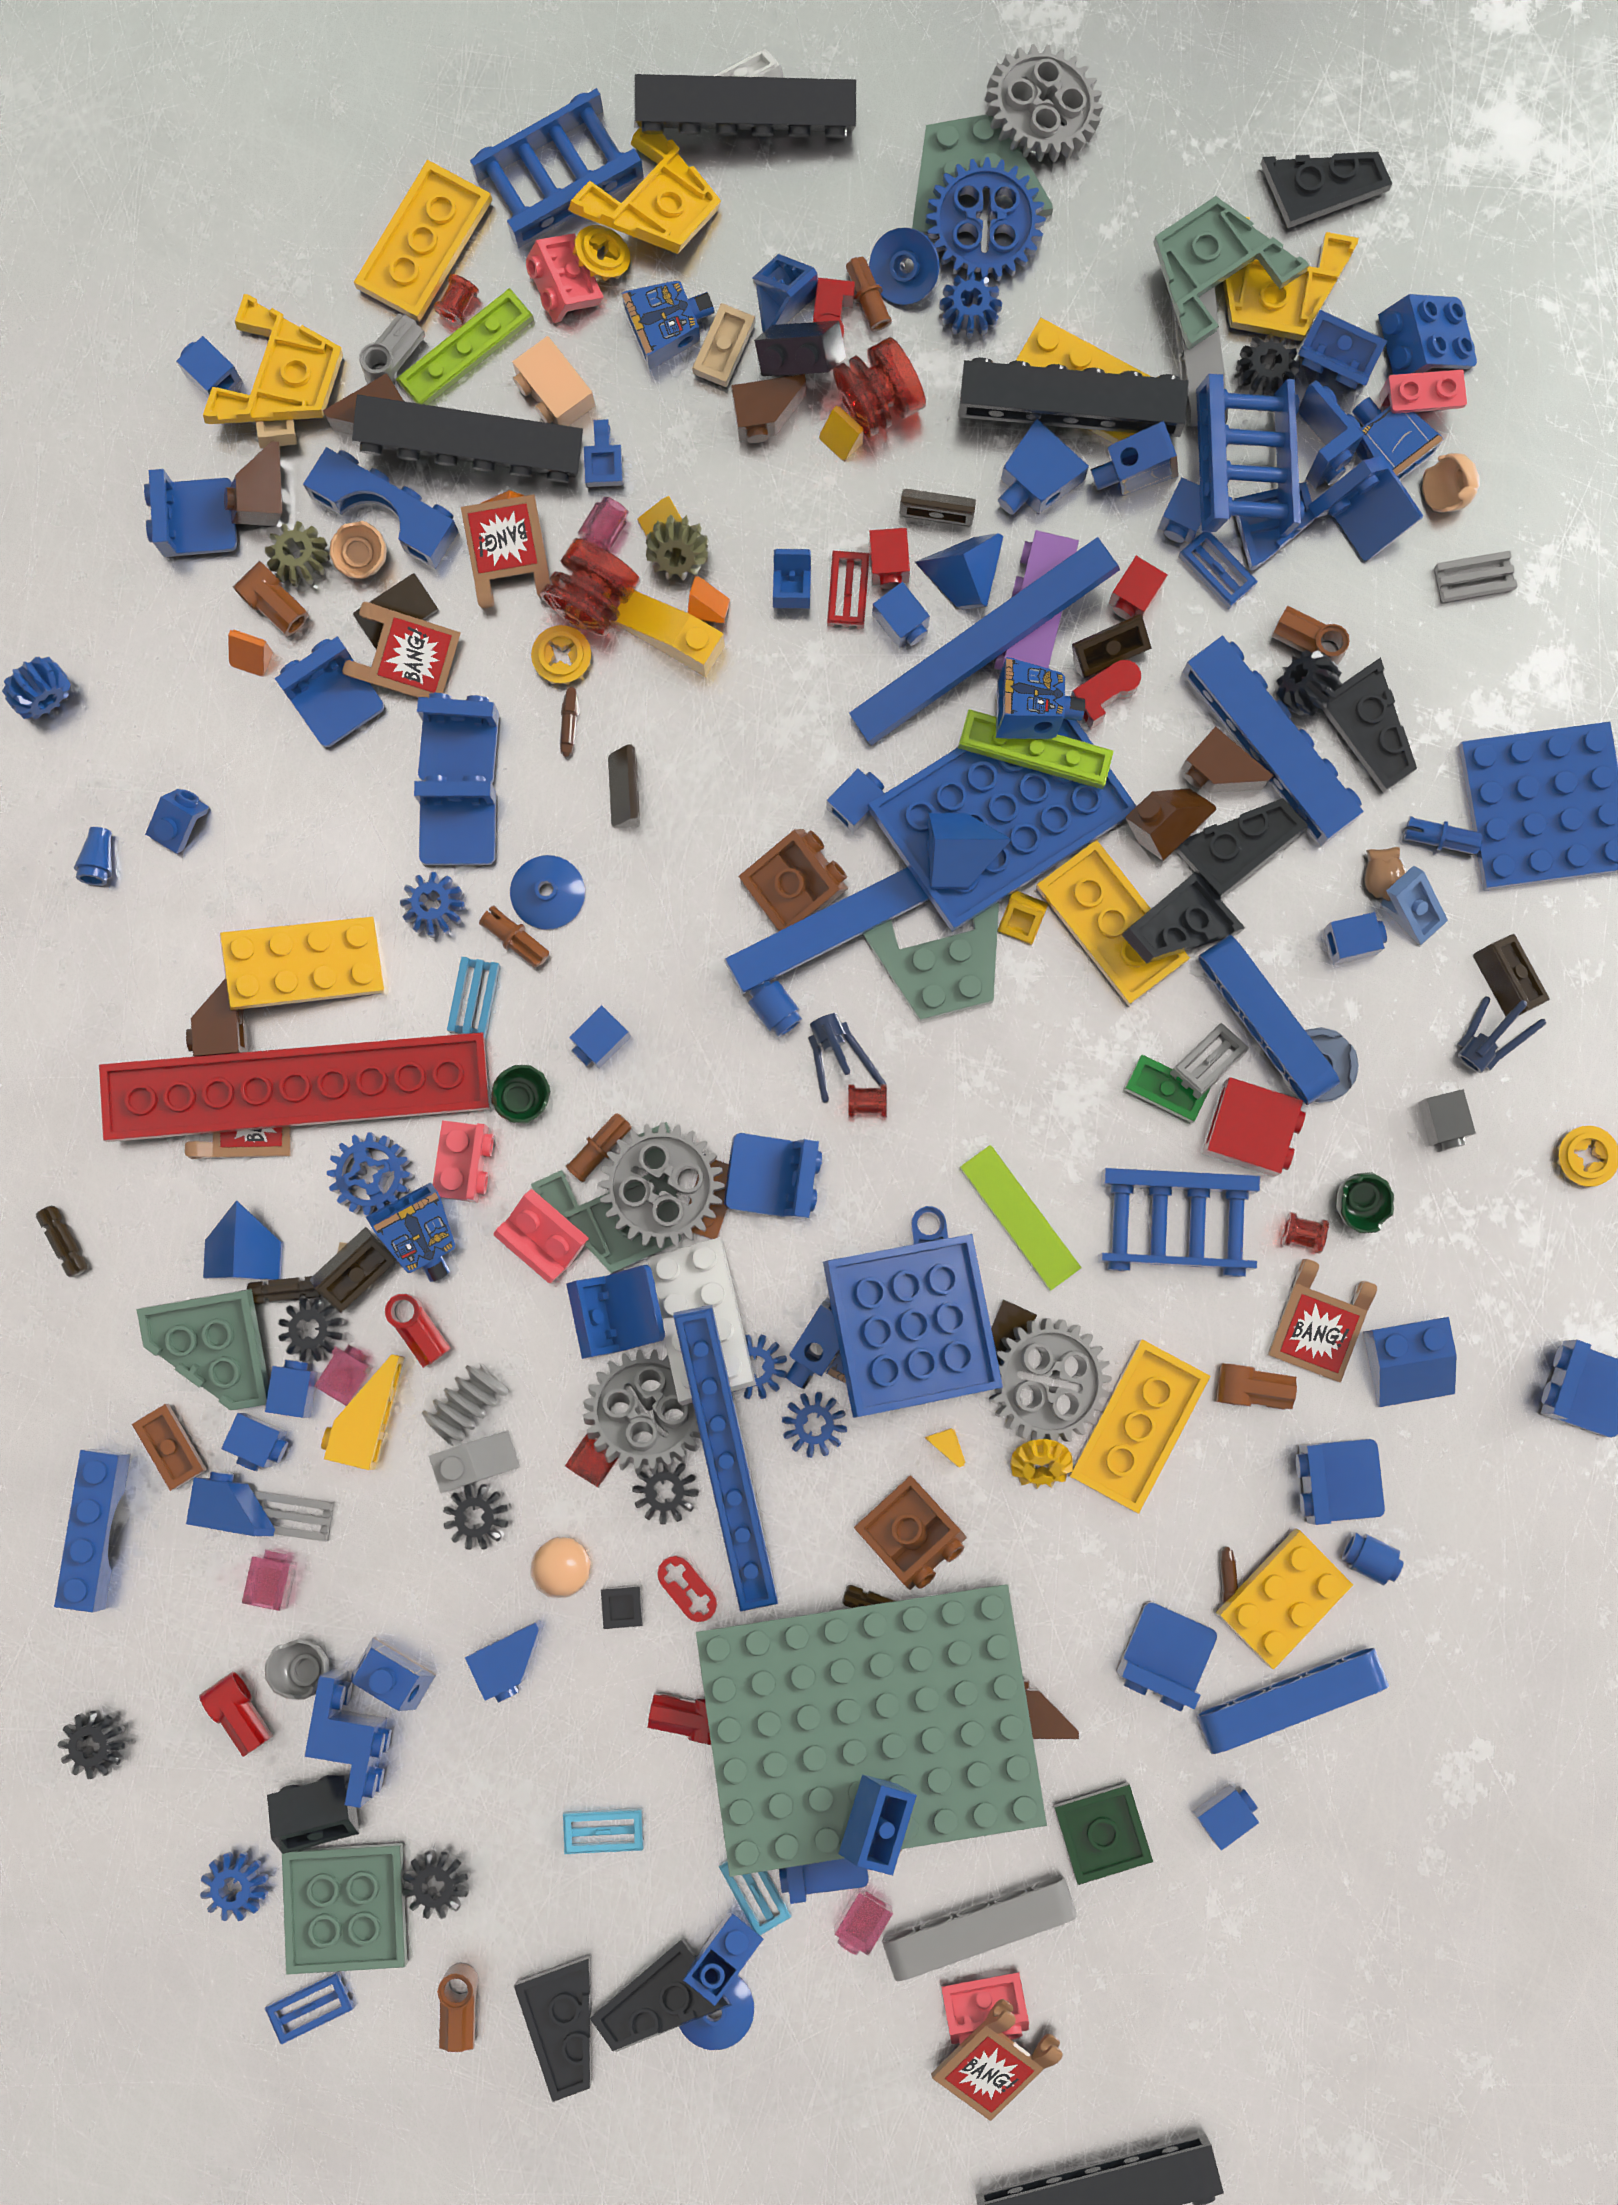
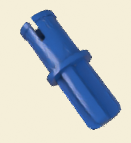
M1409 816L1406 827L1420 829L1422 832L1407 829L1404 834V840L1437 846L1439 851L1443 847L1474 855L1478 854L1483 839L1480 832L1449 826L1448 821L1440 824L1414 818L1413 816Z

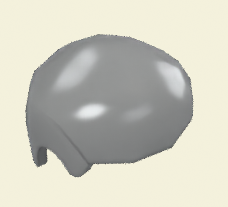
M297 1639L284 1645H278L272 1650L265 1663V1680L274 1693L286 1699L304 1700L316 1695L319 1676L330 1671L329 1659L319 1645L307 1640Z

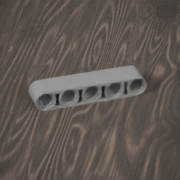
M1214 287L1200 296L1199 299L1219 325ZM1174 309L1182 380H1189L1186 420L1188 427L1198 426L1196 388L1208 374H1223L1224 389H1226L1220 330L1218 327L1217 332L1189 350L1185 344ZM1228 409L1225 411V424L1228 420Z
M1058 1876L899 1931L884 1938L882 1944L894 1980L903 1981L1074 1920L1078 1915L1065 1877Z

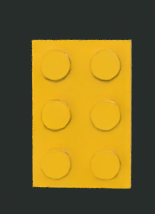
M1295 1528L1237 1589L1236 1593L1219 1608L1216 1614L1268 1667L1274 1670L1353 1584L1301 1530Z

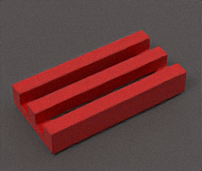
M833 550L827 626L842 625L844 628L857 626V629H864L870 553ZM839 560H847L843 616L835 615ZM854 561H862L858 615L853 617L850 616Z

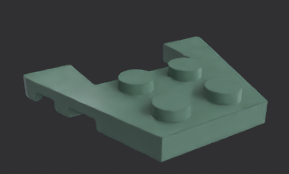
M984 114L926 125L912 224L913 229L927 236V231L935 226L925 223L926 214L934 213V211L927 207L929 199H938L933 193L935 185L946 188L943 183L944 174L948 173L956 178V165L960 164L965 171H968L970 159L975 160L978 168L983 167L986 157H989L992 168H996L1000 160L1003 159L1005 164L1004 171L1009 172L1015 165L1018 166L1016 178L1020 180L1024 176L1029 175L1030 179L1026 186L1027 190L1037 187L1039 189L1038 195L1033 202H1044L1043 210L1036 215L1043 217L1052 215L1053 205L1027 160L1023 157L1019 147L1013 151L1010 150L1013 140L1007 138L1000 141L998 138L1002 128L991 129L990 125L994 116Z
M1217 196L1157 234L1153 241L1182 335L1189 350L1217 332L1219 327L1200 301V296L1256 259L1279 289L1307 272L1309 264L1305 259L1300 256L1296 258L1283 249L1284 244L1274 237L1269 239L1255 229L1252 221Z
M999 902L972 919L974 926L972 931L903 949L898 947L891 920L861 934L892 978L893 983L919 1022L993 1003Z
M665 1122L667 1133H670L668 1123ZM660 1125L652 1128V1132L658 1133ZM644 1132L641 1133V1134H639L638 1136H639V1137L644 1136ZM654 1149L649 1151L645 1158L651 1169H658L665 1163L666 1155L663 1151ZM563 1170L531 1184L533 1190L589 1238L585 1246L611 1274L674 1246L671 1238H666L663 1249H660L656 1238L652 1237L646 1247L642 1245V1234L640 1233L632 1241L628 1239L629 1226L618 1231L615 1226L620 1217L608 1218L606 1216V1213L613 1207V1204H604L600 1201V1198L609 1194V1192L579 1206ZM649 1174L642 1177L655 1186L656 1192L654 1194L659 1195L661 1191H666L677 1198V1191L668 1184L669 1177L665 1176L662 1180H657ZM633 1182L626 1187L625 1197L632 1203L639 1202L644 1198L646 1188L642 1183ZM665 1202L658 1209V1217L664 1222L674 1221L679 1214L678 1205L673 1202ZM679 1235V1243H681L682 1238L681 1235Z

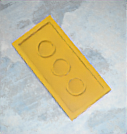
M427 160L354 280L356 289L420 322L492 202L491 193Z
M1041 317L1016 361H1024L1035 367L1060 364L1066 366L1069 370L1083 371L1086 368L1093 367L1100 368L1105 373L1120 374L1124 371H1136L1141 373L1142 376L1151 377ZM1087 429L1112 443L1119 442L1136 434Z
M1097 839L1036 885L1037 890L1128 1006L1190 959L1184 951L1146 964L1121 935L1151 908Z
M374 917L220 933L230 1010L384 992Z
M1141 1339L1069 1476L1139 1514L1211 1376Z

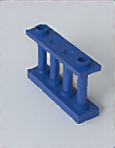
M597 88L589 93L578 94L568 105L494 147L488 146L481 149L470 160L476 181L479 183L490 177L513 215L507 220L511 238L517 248L524 246L575 217L576 214L568 210L570 202L589 181L611 196L644 177L642 161L635 149L633 148L626 153L619 152L597 115L603 112L601 94ZM585 123L608 160L605 165L594 171L587 169L566 135L567 132ZM551 141L554 142L576 178L575 182L563 189L556 188L534 152ZM522 159L544 195L543 200L531 207L523 204L502 170Z
M1208 374L1196 388L1202 532H1217L1231 516L1279 519L1280 536L1287 537L1301 524L1305 510L1303 501H1300L1296 415L1299 410L1300 400L1298 394H1295V380L1287 379L1274 393V396L1228 393L1227 389H1224L1223 374ZM1226 409L1274 412L1275 432L1230 429L1229 425H1225ZM1228 444L1276 447L1277 467L1231 465V462L1227 460L1226 447ZM1229 480L1278 483V503L1233 501L1232 497L1228 496Z
M1105 1168L1102 1171L1101 1187H1111L1110 1193L1114 1194L1112 1253H1101L1098 1255V1263H1108L1107 1270L1131 1271V1264L1223 1269V1276L1246 1277V1270L1257 1269V1261L1243 1260L1245 1200H1249V1194H1255L1260 1191V1176ZM1134 1188L1149 1189V1195L1152 1196L1150 1255L1127 1254L1129 1197L1134 1193ZM1172 1190L1187 1191V1197L1191 1198L1189 1257L1166 1256L1168 1197L1172 1196ZM1210 1192L1226 1193L1225 1199L1229 1200L1227 1259L1204 1258L1206 1199L1210 1198Z

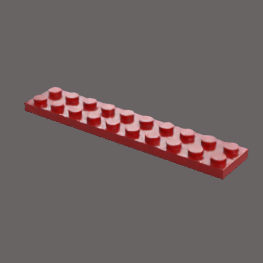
M483 1032L99 1064L103 1141L105 1142L490 1110Z

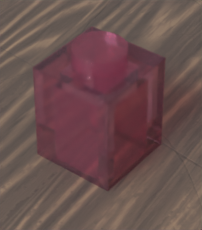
M265 1549L264 1555L252 1556L242 1603L276 1611L287 1609L298 1562L287 1560L288 1553Z
M857 1888L834 1926V1935L839 1937L837 1943L854 1955L861 1951L869 1956L893 1915L892 1906L867 1890Z

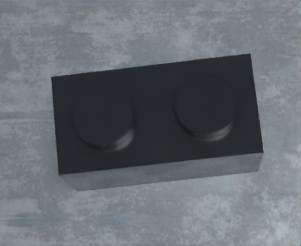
M839 321L772 325L754 340L761 376L828 373L846 358Z
M327 1775L321 1777L318 1782L303 1786H285L279 1792L267 1795L271 1840L282 1854L359 1834L356 1807L345 1805L349 1782L344 1775Z

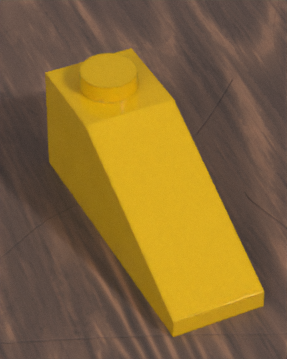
M633 589L628 590L610 619L614 624L704 677L708 675L725 647L724 634L687 612Z
M391 1354L333 1422V1426L326 1428L321 1443V1449L326 1450L325 1460L365 1470L376 1469L405 1357Z

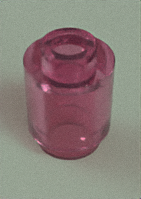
M603 497L601 502H596L577 532L578 536L582 539L580 545L594 555H599L601 552L610 553L627 525L626 517L629 514L628 510L622 504L609 497Z

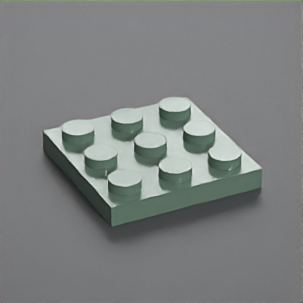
M402 1843L300 1849L282 1854L286 1975L406 1967L407 1943L405 1897L402 1894L404 1889Z

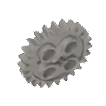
M1032 44L1028 54L1019 47L1014 57L1006 54L1003 63H997L986 86L988 90L984 101L989 104L985 114L994 116L990 125L991 129L1002 128L998 138L1000 141L1007 138L1013 140L1010 150L1013 151L1020 145L1024 147L1023 157L1025 158L1032 150L1036 152L1038 161L1042 160L1045 153H1049L1050 158L1055 162L1060 151L1068 159L1074 149L1081 152L1085 143L1091 141L1101 121L1099 116L1103 110V105L1098 102L1102 91L1093 90L1097 78L1085 77L1089 68L1087 65L1079 69L1075 66L1077 56H1073L1067 61L1064 59V49L1062 48L1057 55H1052L1050 45H1046L1043 53H1039L1035 44Z
M664 1122L660 1123L658 1133H653L649 1125L645 1124L644 1136L639 1137L635 1131L631 1130L630 1137L632 1142L630 1144L620 1139L617 1140L618 1146L622 1150L620 1154L614 1152L607 1153L614 1164L613 1166H601V1171L610 1177L609 1180L598 1183L599 1187L609 1190V1194L600 1198V1201L604 1204H613V1207L606 1213V1216L608 1218L620 1217L615 1226L618 1231L627 1226L630 1227L628 1233L629 1240L632 1241L640 1233L642 1234L643 1246L647 1247L653 1237L656 1238L660 1249H663L666 1238H671L675 1247H678L679 1235L684 1234L690 1241H693L694 1237L691 1229L697 1227L705 1232L707 1229L702 1222L704 1216L710 1219L716 1218L715 1213L709 1208L711 1204L722 1205L723 1201L714 1195V1191L725 1189V1185L714 1181V1177L722 1174L723 1170L720 1167H710V1164L716 1160L717 1155L716 1153L703 1154L708 1142L704 1140L695 1145L693 1142L696 1133L693 1130L684 1138L681 1137V1126L678 1124L672 1133H667ZM654 1149L661 1150L666 1155L665 1163L658 1169H651L645 1165L646 1154ZM634 1166L639 1167L657 1180H662L665 1176L669 1177V1186L691 1198L692 1203L687 1205L666 1191H661L659 1195L654 1194L656 1192L655 1186L634 1174L632 1168ZM685 1169H693L699 1174L697 1185L691 1189H685L678 1185V1176ZM633 1182L642 1183L646 1188L644 1198L639 1202L632 1203L628 1201L625 1197L626 1187ZM665 1202H673L679 1207L678 1217L672 1222L661 1221L658 1217V1209Z
M1042 1318L1040 1328L1035 1321H1027V1333L1020 1327L1013 1328L1015 1341L1005 1337L1001 1339L1006 1347V1351H996L997 1359L1000 1360L999 1370L1003 1388H998V1393L992 1395L989 1398V1402H1001L1002 1406L995 1414L998 1417L1010 1416L1005 1425L1007 1429H1014L1020 1425L1018 1437L1026 1438L1032 1431V1440L1043 1439L1046 1436V1439L1058 1441L1059 1434L1063 1441L1071 1442V1430L1078 1435H1085L1084 1422L1092 1425L1098 1423L1092 1413L1094 1410L1104 1412L1105 1407L1098 1401L1100 1397L1111 1396L1110 1392L1102 1389V1383L1111 1381L1112 1377L1102 1375L1101 1369L1107 1367L1110 1363L1109 1361L1097 1359V1356L1103 1350L1102 1346L1089 1347L1093 1339L1092 1334H1085L1079 1338L1081 1326L1072 1325L1067 1331L1066 1320L1058 1319L1053 1329L1051 1319ZM1036 1347L1041 1352L1042 1361L1034 1369L1029 1365L1028 1354ZM1070 1356H1073L1078 1362V1370L1072 1377L1065 1371V1362ZM1024 1371L1034 1375L1050 1376L1052 1379L1079 1384L1081 1390L1073 1391L1067 1388L1049 1386L1045 1383L1020 1379L1017 1373ZM1025 1386H1030L1034 1392V1399L1029 1406L1025 1407L1021 1403L1020 1393ZM1066 1394L1070 1399V1408L1066 1414L1061 1415L1057 1409V1401L1061 1395Z
M640 1349L637 1350L636 1360L631 1361L623 1353V1365L618 1367L614 1362L609 1361V1375L599 1371L596 1373L600 1386L588 1385L589 1394L594 1398L584 1399L583 1401L584 1408L592 1411L583 1415L584 1424L593 1425L586 1430L589 1439L598 1438L594 1443L596 1452L607 1449L605 1454L606 1462L610 1463L619 1457V1467L622 1471L629 1463H634L636 1474L641 1472L643 1465H649L651 1473L656 1474L657 1463L661 1462L669 1471L671 1470V1458L676 1457L682 1463L685 1462L684 1448L694 1452L697 1450L693 1437H701L693 1403L682 1406L678 1402L668 1355L661 1361L658 1358L657 1350L654 1349L650 1359H644ZM648 1380H655L660 1383V1386L654 1391H645L641 1388V1385ZM626 1386L632 1387L647 1411L653 1409L655 1422L668 1433L667 1437L660 1435L647 1413H640L637 1400L625 1390ZM618 1402L626 1403L629 1406L627 1411L622 1414H614L609 1410L613 1404ZM670 1409H678L684 1413L680 1419L670 1421L663 1417ZM645 1431L652 1435V1438L643 1444L632 1440L633 1436L638 1432Z

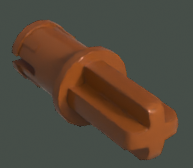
M863 256L852 258L846 264V270L850 280L855 282L856 295L854 299L857 303L861 304L869 322L870 330L873 332L880 331L892 323V319L881 296L883 289L880 285L876 284L867 260Z
M495 905L489 908L490 912L486 911L482 915L479 925L486 928L502 941L504 949L508 950L511 948L533 967H540L547 959L549 951L525 932L523 924L517 925L498 910Z
M614 1114L593 1138L590 1136L586 1138L588 1143L565 1167L578 1180L584 1183L586 1178L604 1158L610 1159L607 1153L611 1152L618 1144V1139L622 1140L631 1130V1124L622 1115Z

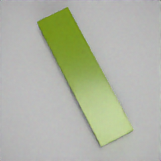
M510 288L507 289L396 378L397 384L414 403L429 405L534 321L533 314Z
M968 709L958 744L959 749L1099 789H1103L1106 784L1114 752L1110 749L1058 734L1053 739L996 738V717Z
M991 1144L959 1167L1049 1291L1082 1268Z

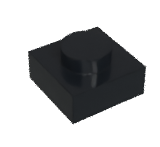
M641 1586L601 1589L603 1629L643 1626Z

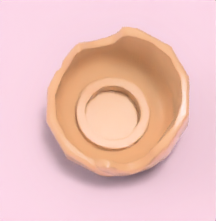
M1450 453L1439 456V462L1427 468L1423 474L1422 491L1425 501L1435 512H1452L1463 509L1472 502L1479 488V474L1476 466L1465 454Z
M359 521L344 524L331 539L329 555L335 568L348 578L364 579L371 577L379 571L386 561L387 546L383 535L367 522Z
M556 1537L547 1541L534 1553L531 1561L530 1576L536 1589L547 1597L567 1598L578 1592L589 1579L591 1561L586 1549L574 1539Z

